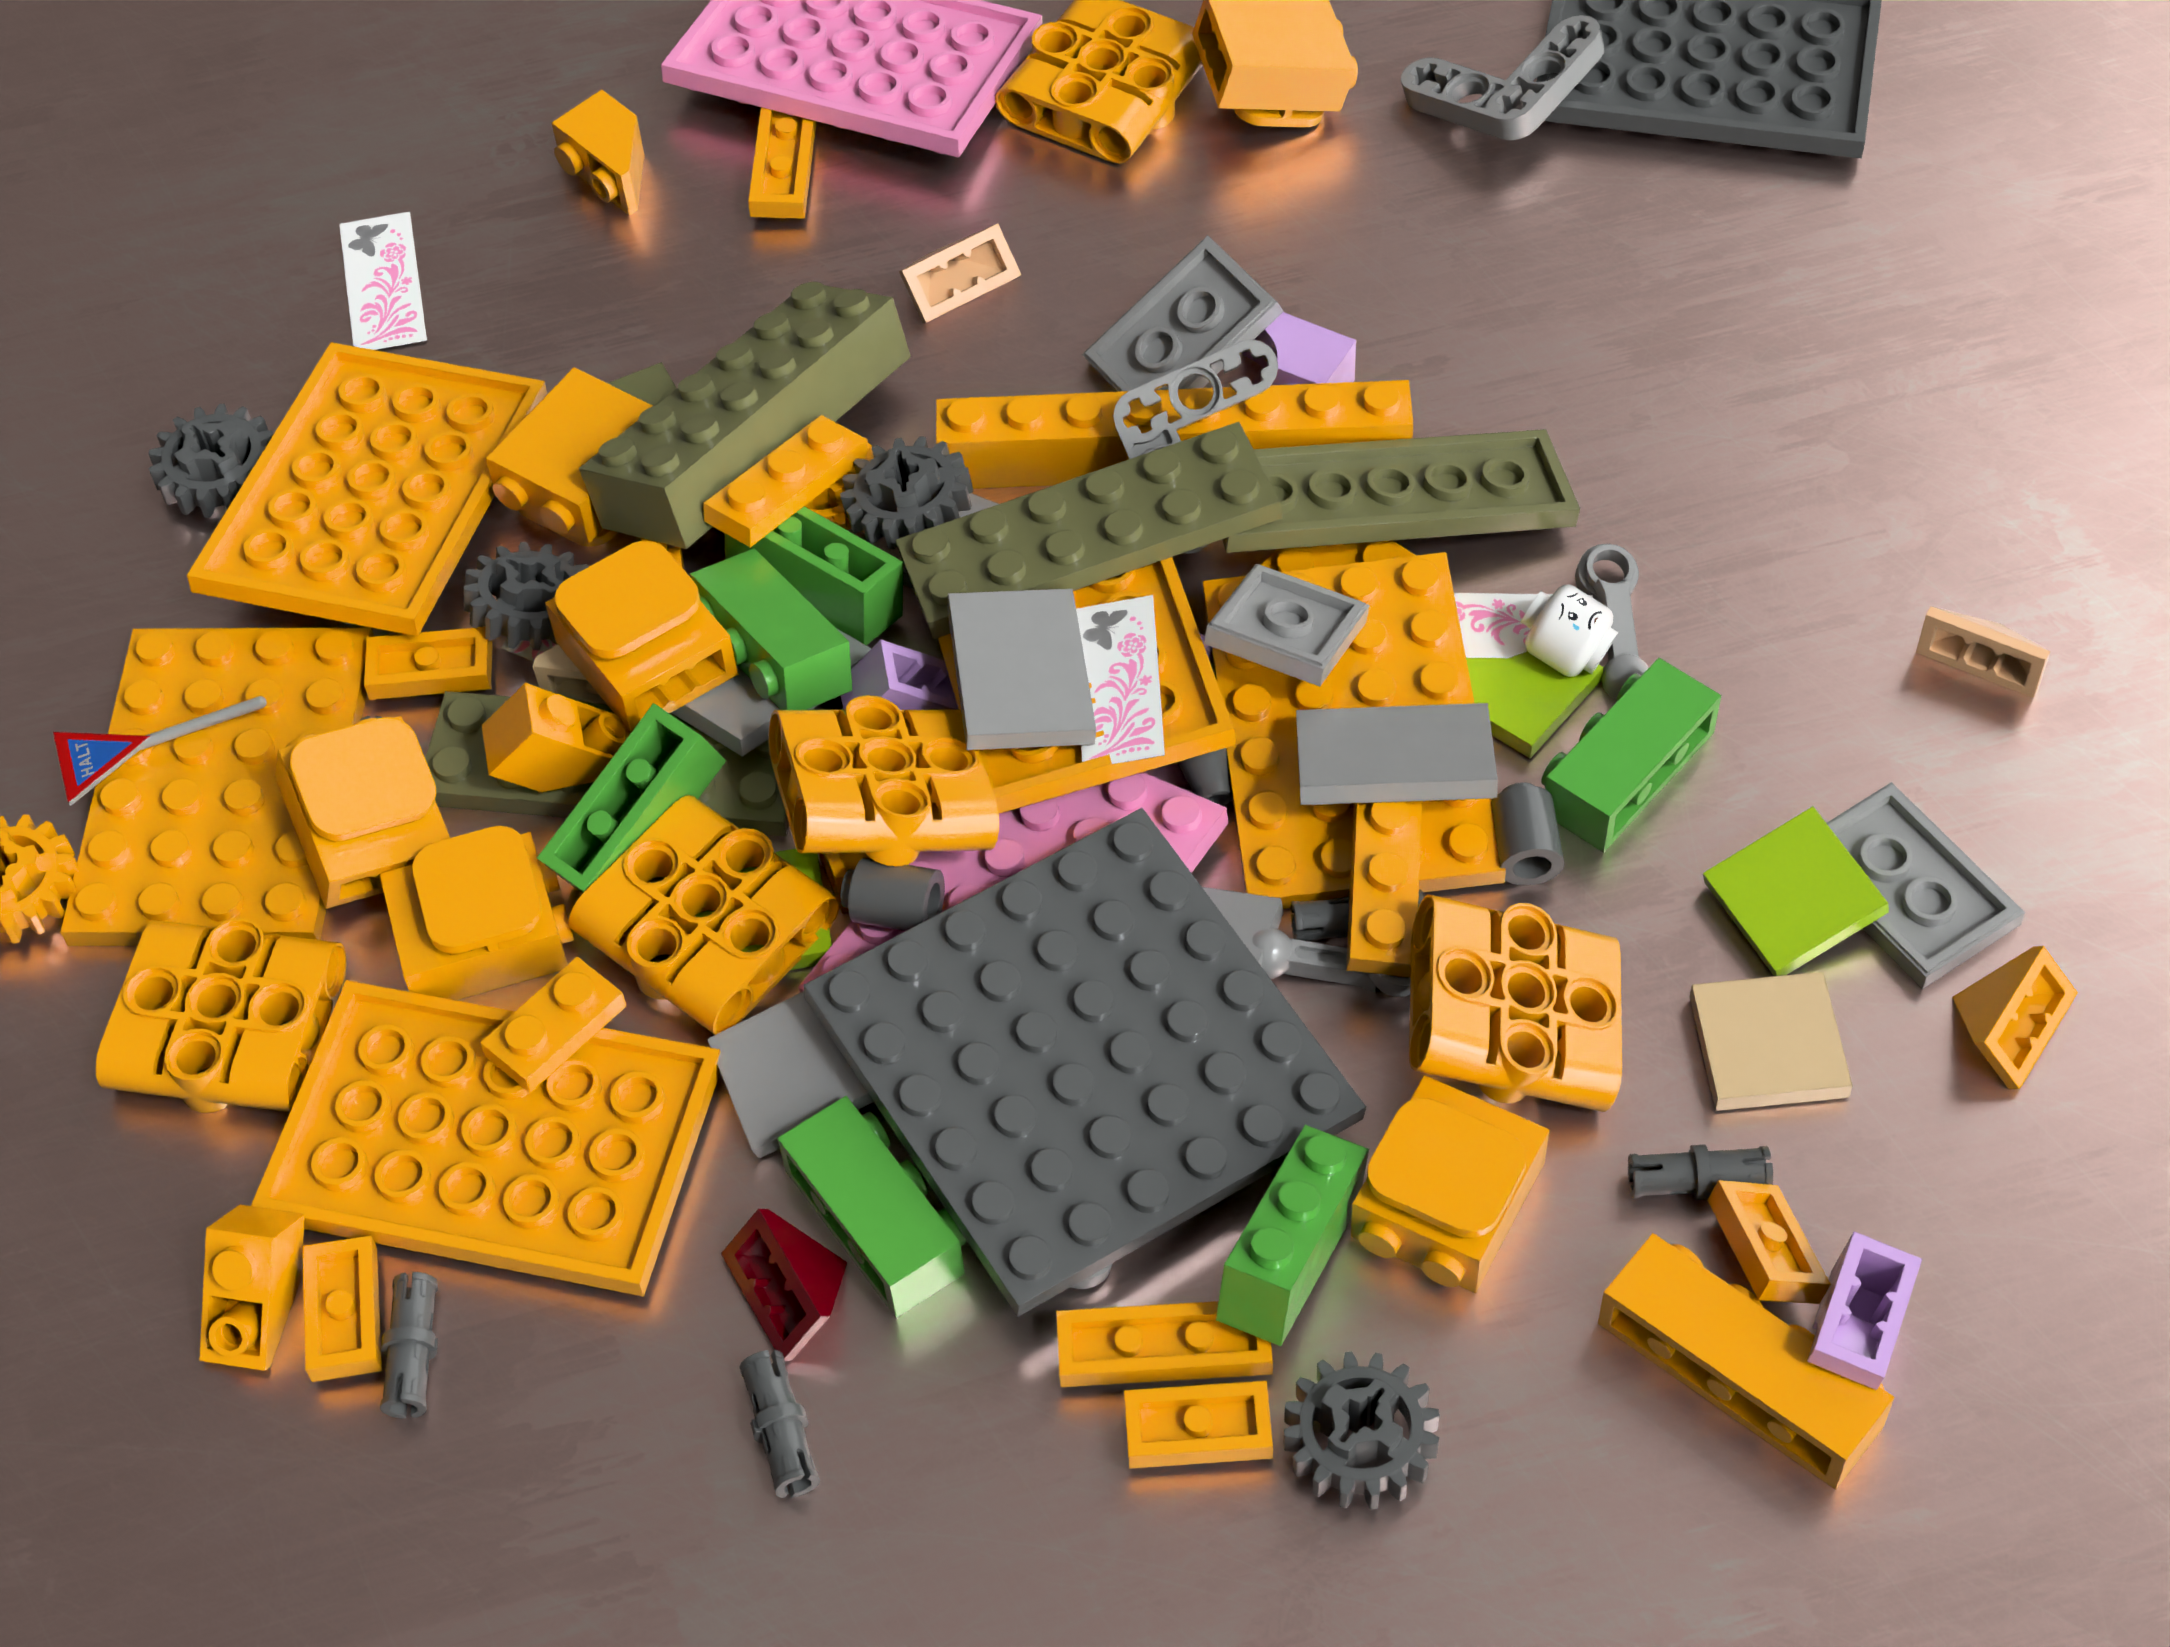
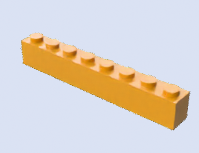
M1409 380L1271 385L1263 393L1178 430L1177 433L1180 440L1184 441L1240 422L1253 449L1413 438V414ZM1222 387L1224 399L1236 395V392L1231 387ZM1213 388L1178 389L1179 400L1189 409H1202L1212 400ZM1155 390L1162 399V402L1150 407H1144L1140 400L1132 401L1129 404L1131 414L1123 418L1126 427L1137 426L1141 433H1147L1152 430L1150 419L1167 411L1168 423L1181 419V416L1177 414L1170 403L1168 390ZM1128 391L936 399V444L944 441L948 445L950 454L956 452L962 454L964 465L969 470L973 489L1053 486L1129 460L1116 430L1113 417L1115 405L1120 397Z

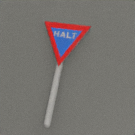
M258 696L145 736L53 732L68 804L72 806L139 750L262 709L267 704L266 699Z

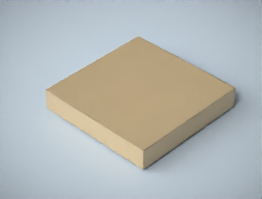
M1824 972L1692 984L1689 997L1715 1111L1850 1097L1853 1085Z

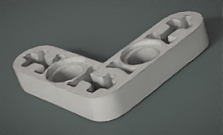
M1583 15L1572 16L1562 20L1506 80L1439 58L1419 59L1407 66L1401 74V83L1409 107L1414 110L1500 139L1517 140L1533 133L1600 60L1604 54V42L1600 25L1596 19ZM1558 73V76L1548 81L1534 82V79L1541 75ZM1482 94L1479 99L1472 102L1458 103L1461 98L1468 95Z
M1251 339L1241 341L1125 393L1115 405L1113 417L1116 430L1129 459L1181 442L1177 433L1178 430L1266 391L1277 376L1278 362L1275 353L1268 345L1261 341ZM1249 351L1254 359L1264 357L1268 366L1260 372L1262 381L1252 385L1248 377L1237 379L1229 383V386L1236 392V395L1224 399L1221 380L1210 366L1220 361L1223 362L1225 374L1241 365L1240 354ZM1188 376H1203L1212 385V400L1202 409H1189L1179 400L1178 387L1182 380ZM1168 386L1170 403L1177 414L1181 416V419L1168 423L1167 411L1150 419L1152 430L1147 433H1141L1137 426L1127 428L1123 418L1131 414L1129 404L1132 401L1140 400L1144 407H1150L1162 402V399L1155 390ZM1209 544L1204 545V546H1201V547H1198V548H1196V549H1193V550H1190V551H1187V552H1184V553H1185V554H1192V553L1200 552L1202 549H1204L1205 547H1207Z

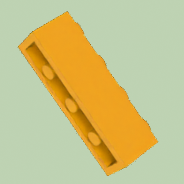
M1652 1233L1603 1292L1597 1324L1835 1490L1884 1428L1895 1397L1885 1391L1882 1383L1875 1390L1807 1362L1814 1341V1334L1802 1326L1788 1325L1763 1308L1760 1300L1750 1290L1738 1284L1729 1285L1704 1268L1701 1260L1691 1250L1680 1244H1669Z

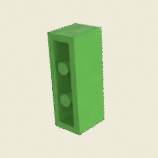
M805 506L751 548L725 534V559L755 548L835 628L866 646L903 616V561Z
M755 548L690 573L691 579L697 585L700 601L730 635L736 666L751 679L754 688L762 698H769L780 710H807L853 690L849 641Z
M1658 658L1642 676L1637 673L1630 676L1622 686L1616 703L1605 715L1600 712L1596 713L1585 725L1576 746L1568 754L1558 753L1550 761L1543 773L1541 783L1553 797L1557 823L1604 853L1714 734L1722 695L1661 658Z
M653 703L538 855L537 859L581 893H584L676 801L687 795L698 799L725 764L726 760L699 733Z
M844 1096L778 1137L786 1173L896 1318L965 1274L961 1246L966 1244V1239L946 1209L943 1208L937 1212L925 1196L928 1194V1189L915 1166L907 1159L898 1163L888 1150V1147L891 1145L889 1137L873 1113L869 1111L861 1115L850 1099Z
M1308 1125L1303 1127L1224 1264L1216 1321L1282 1346L1352 1218V1203L1363 1185L1369 1153L1368 1148Z

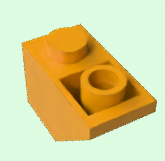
M601 89L551 122L557 145L554 148V154L559 165L566 173L571 176L575 174L592 187L595 194L606 203L611 201L630 216L638 210L645 156L638 120L633 112Z
M524 683L481 725L488 775L539 792L594 782L631 734L620 717L612 712Z
M239 1204L206 1228L199 1361L263 1371L271 1367L301 1281L305 1214Z

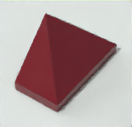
M758 1208L721 1252V1255L774 1349L783 1353L785 1361H792L831 1316L847 1261L771 1210Z

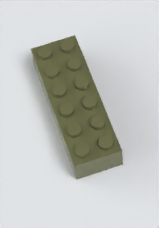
M807 282L793 289L788 299L772 312L760 316L754 322V326L735 342L722 347L716 353V357L697 373L681 380L676 390L659 404L643 411L638 421L617 438L605 442L599 448V452L579 468L601 527L684 549L690 547L713 527L704 522L703 503L820 415L836 422L911 357L893 297L866 293L862 289L849 290L826 286L821 282Z

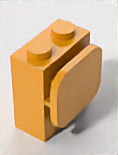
M1203 0L1192 36L1218 108L1234 109L1235 113L1242 120L1252 125L1271 127H1313L1320 123L1325 111H1341L1348 90L1352 89L1356 84L1358 68L1356 59L1350 55L1344 40L1342 24L1340 20L1336 19L1329 0Z
M573 367L486 457L495 496L506 507L519 511L527 519L578 545L593 547L608 542L618 532L601 527L579 468L595 456L605 442L617 438L639 420V416L643 411L653 405Z
M639 541L618 550L563 581L557 588L555 597L545 602L557 644L613 713L620 717L630 733L653 703L670 714L738 675L730 635L700 601L696 583L667 549L656 542Z
M402 716L364 719L352 726L318 735L309 734L298 737L288 743L286 747L278 749L275 778L326 909L383 893L379 873L412 865L416 855L424 847L450 838L435 801L436 785L415 732L403 721Z
M506 826L484 828L431 843L416 855L412 865L379 873L403 976L409 992L460 1000L559 972L568 965L563 944L575 941L569 927V918L564 903L552 907L549 893L561 890L558 877L554 871L537 859L538 854L531 832L519 834L516 830Z
M1424 1075L1410 1101L1402 1105L1395 1114L1369 1161L1367 1178L1352 1203L1351 1237L1359 1240L1365 1249L1379 1257H1397L1421 1268L1427 1277L1446 1287L1460 1286L1473 1293H1477L1545 1164L1550 1129Z

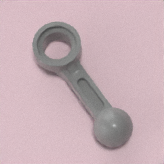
M1600 544L1588 549L1581 557L1575 572V582L1579 590L1587 595H1593L1595 600L1612 611L1613 624L1611 628L1617 631L1618 635L1607 651L1609 661L1603 669L1601 682L1605 692L1610 697L1617 699L1622 686L1630 676L1635 673L1642 676L1649 668L1638 655L1630 597L1637 584L1639 570L1635 559L1627 550L1614 544ZM1600 560L1613 561L1623 570L1624 579L1616 583L1605 582L1595 574L1593 564Z
M1276 928L1260 930L1253 936V944L1263 949L1262 968L1270 979L1286 974L1359 986L1372 992H1376V988H1378L1385 994L1394 997L1410 995L1411 977L1400 978L1386 974L1346 971L1347 948L1290 939L1284 932Z

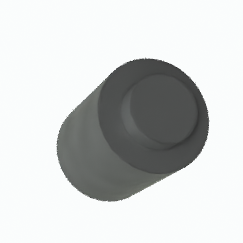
M1522 782L1507 786L1502 792L1497 794V798H1493L1491 801L1500 868H1506L1505 881L1515 885H1534L1547 882L1560 874L1564 868V857L1553 797L1546 789L1531 783Z
M862 858L855 869L847 870L844 875L840 894L841 904L844 908H848L850 919L854 923L907 931L942 912L945 892L944 876L942 871L938 869L913 865L887 866L873 859Z

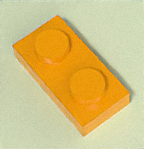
M485 627L420 632L418 637L396 634L366 638L364 687L369 700L444 694L445 691L466 692L491 689L492 640L489 641L485 638Z
M577 956L480 1042L484 1055L526 1091L531 1093L626 1007L623 992Z
M1718 1180L1707 1201L1757 1299L1774 1302L1820 1304L1831 1283L1779 1186Z
M372 1236L303 1246L305 1370L310 1380L317 1382L382 1371L377 1246Z
M1267 1381L1124 1390L1129 1469L1273 1459Z

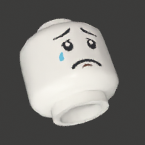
M1569 584L1559 587L1551 597L1540 591L1521 620L1522 624L1530 628L1525 639L1527 651L1567 677H1575L1583 669L1592 674L1618 635V632L1611 628L1613 624L1612 611L1591 596Z

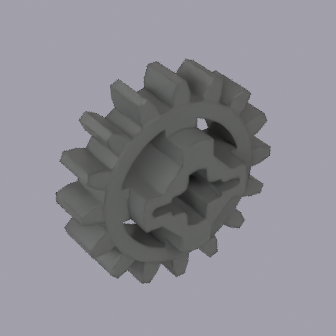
M219 404L214 414L206 415L205 411L198 407L194 409L195 419L187 422L177 416L173 419L177 429L175 432H159L156 435L161 447L149 450L148 454L153 464L149 471L157 490H160L167 505L177 502L181 513L188 515L196 506H199L204 518H210L214 513L215 507L224 506L225 511H227L273 436L272 430L269 431L265 419L262 416L251 419L248 409L243 406L233 415L228 414L225 404Z
M922 436L915 441L913 446H905L902 438H896L893 448L885 451L878 445L872 447L874 458L870 461L857 458L853 462L856 474L844 475L842 479L845 491L840 493L852 531L854 533L863 531L866 541L871 544L885 537L888 549L894 550L897 547L896 539L960 518L958 511H967L972 507L969 494L973 492V486L968 467L964 465L962 454L960 452L950 454L948 445L944 441L936 444L933 448H928L926 437Z
M520 542L518 552L513 553L502 545L496 547V559L480 555L477 557V569H467L463 595L464 611L470 612V625L472 628L485 626V638L489 641L501 635L508 637V648L514 649L521 640L529 641L533 650H540L542 640L550 639L557 645L545 602L555 597L556 590L563 581L589 566L587 564L574 566V553L570 551L558 557L553 555L551 544H545L538 552L531 551L527 542Z
M1345 1352L1343 1369L1335 1371L1329 1363L1321 1360L1317 1363V1383L1302 1377L1297 1380L1296 1398L1298 1401H1288L1285 1404L1284 1423L1290 1427L1284 1429L1283 1445L1284 1451L1297 1452L1293 1456V1472L1296 1477L1307 1475L1311 1472L1315 1473L1312 1491L1314 1495L1320 1497L1330 1487L1339 1490L1340 1507L1348 1508L1354 1494H1364L1366 1503L1370 1510L1378 1509L1381 1491L1388 1489L1397 1500L1402 1501L1405 1499L1407 1493L1406 1477L1424 1483L1427 1479L1429 1465L1425 1459L1437 1458L1439 1437L1434 1435L1433 1432L1438 1430L1440 1414L1439 1409L1425 1408L1429 1401L1430 1391L1426 1383L1415 1385L1411 1388L1407 1386L1410 1367L1403 1363L1390 1374L1383 1371L1382 1354L1375 1353L1368 1367L1358 1366L1353 1352ZM1398 1409L1407 1422L1410 1434L1409 1439L1403 1437V1427L1394 1422V1414ZM1314 1421L1320 1423V1432L1328 1437V1446L1324 1451L1315 1438L1313 1432ZM1373 1422H1374V1430H1372L1371 1428H1368V1427H1370V1426L1372 1425ZM1349 1430H1351L1352 1432H1355V1433H1352V1434L1350 1435V1437L1348 1438Z

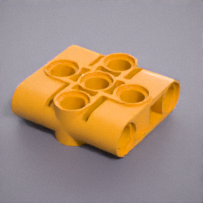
M1073 0L1056 22L1045 23L1034 31L1032 35V51L996 93L995 103L997 109L1007 121L1017 127L1109 162L1125 163L1152 130L1163 128L1172 122L1175 116L1176 99L1203 66L1192 36L1194 27L1122 0Z
M866 695L850 700L845 710H774L772 712L768 733L769 754L794 843L799 853L865 852L867 856L878 863L897 867L912 863L916 860L919 853L923 851H984L995 848L999 833V811L996 797L979 750H966L960 709L900 710L890 700Z
M687 795L680 798L666 810L584 891L571 910L569 927L584 940L634 975L639 989L645 995L653 999L668 1000L716 1035L740 1023L802 959L801 956L819 938L815 933L820 928L830 929L840 909V900L836 895L774 853L771 840L764 833L755 829H740L696 797ZM758 867L757 869L751 872H739L744 868ZM656 877H666L662 881L655 883L648 882ZM706 910L715 911L705 917H694ZM751 945H764V947L754 952L742 951ZM672 955L664 961L649 962L656 956Z
M1427 894L1418 907L1412 929L1409 1064L1411 1069L1478 1084L1484 1094L1500 1103L1513 1104L1528 1095L1606 1112L1615 1102L1622 1077L1621 952L1619 941L1615 937L1555 924L1545 911L1530 903H1517L1503 912Z
M245 918L230 919L220 923L217 927L151 920L142 933L99 1045L96 1058V1078L98 1084L104 1089L182 1098L190 1109L200 1113H214L226 1108L228 1105L290 1112L341 993L347 965L345 947L340 942L265 934L259 925ZM291 1020L290 1022L281 1025L283 1022ZM208 1068L206 1071L197 1074V1073L200 1072L201 1070H204V1069Z

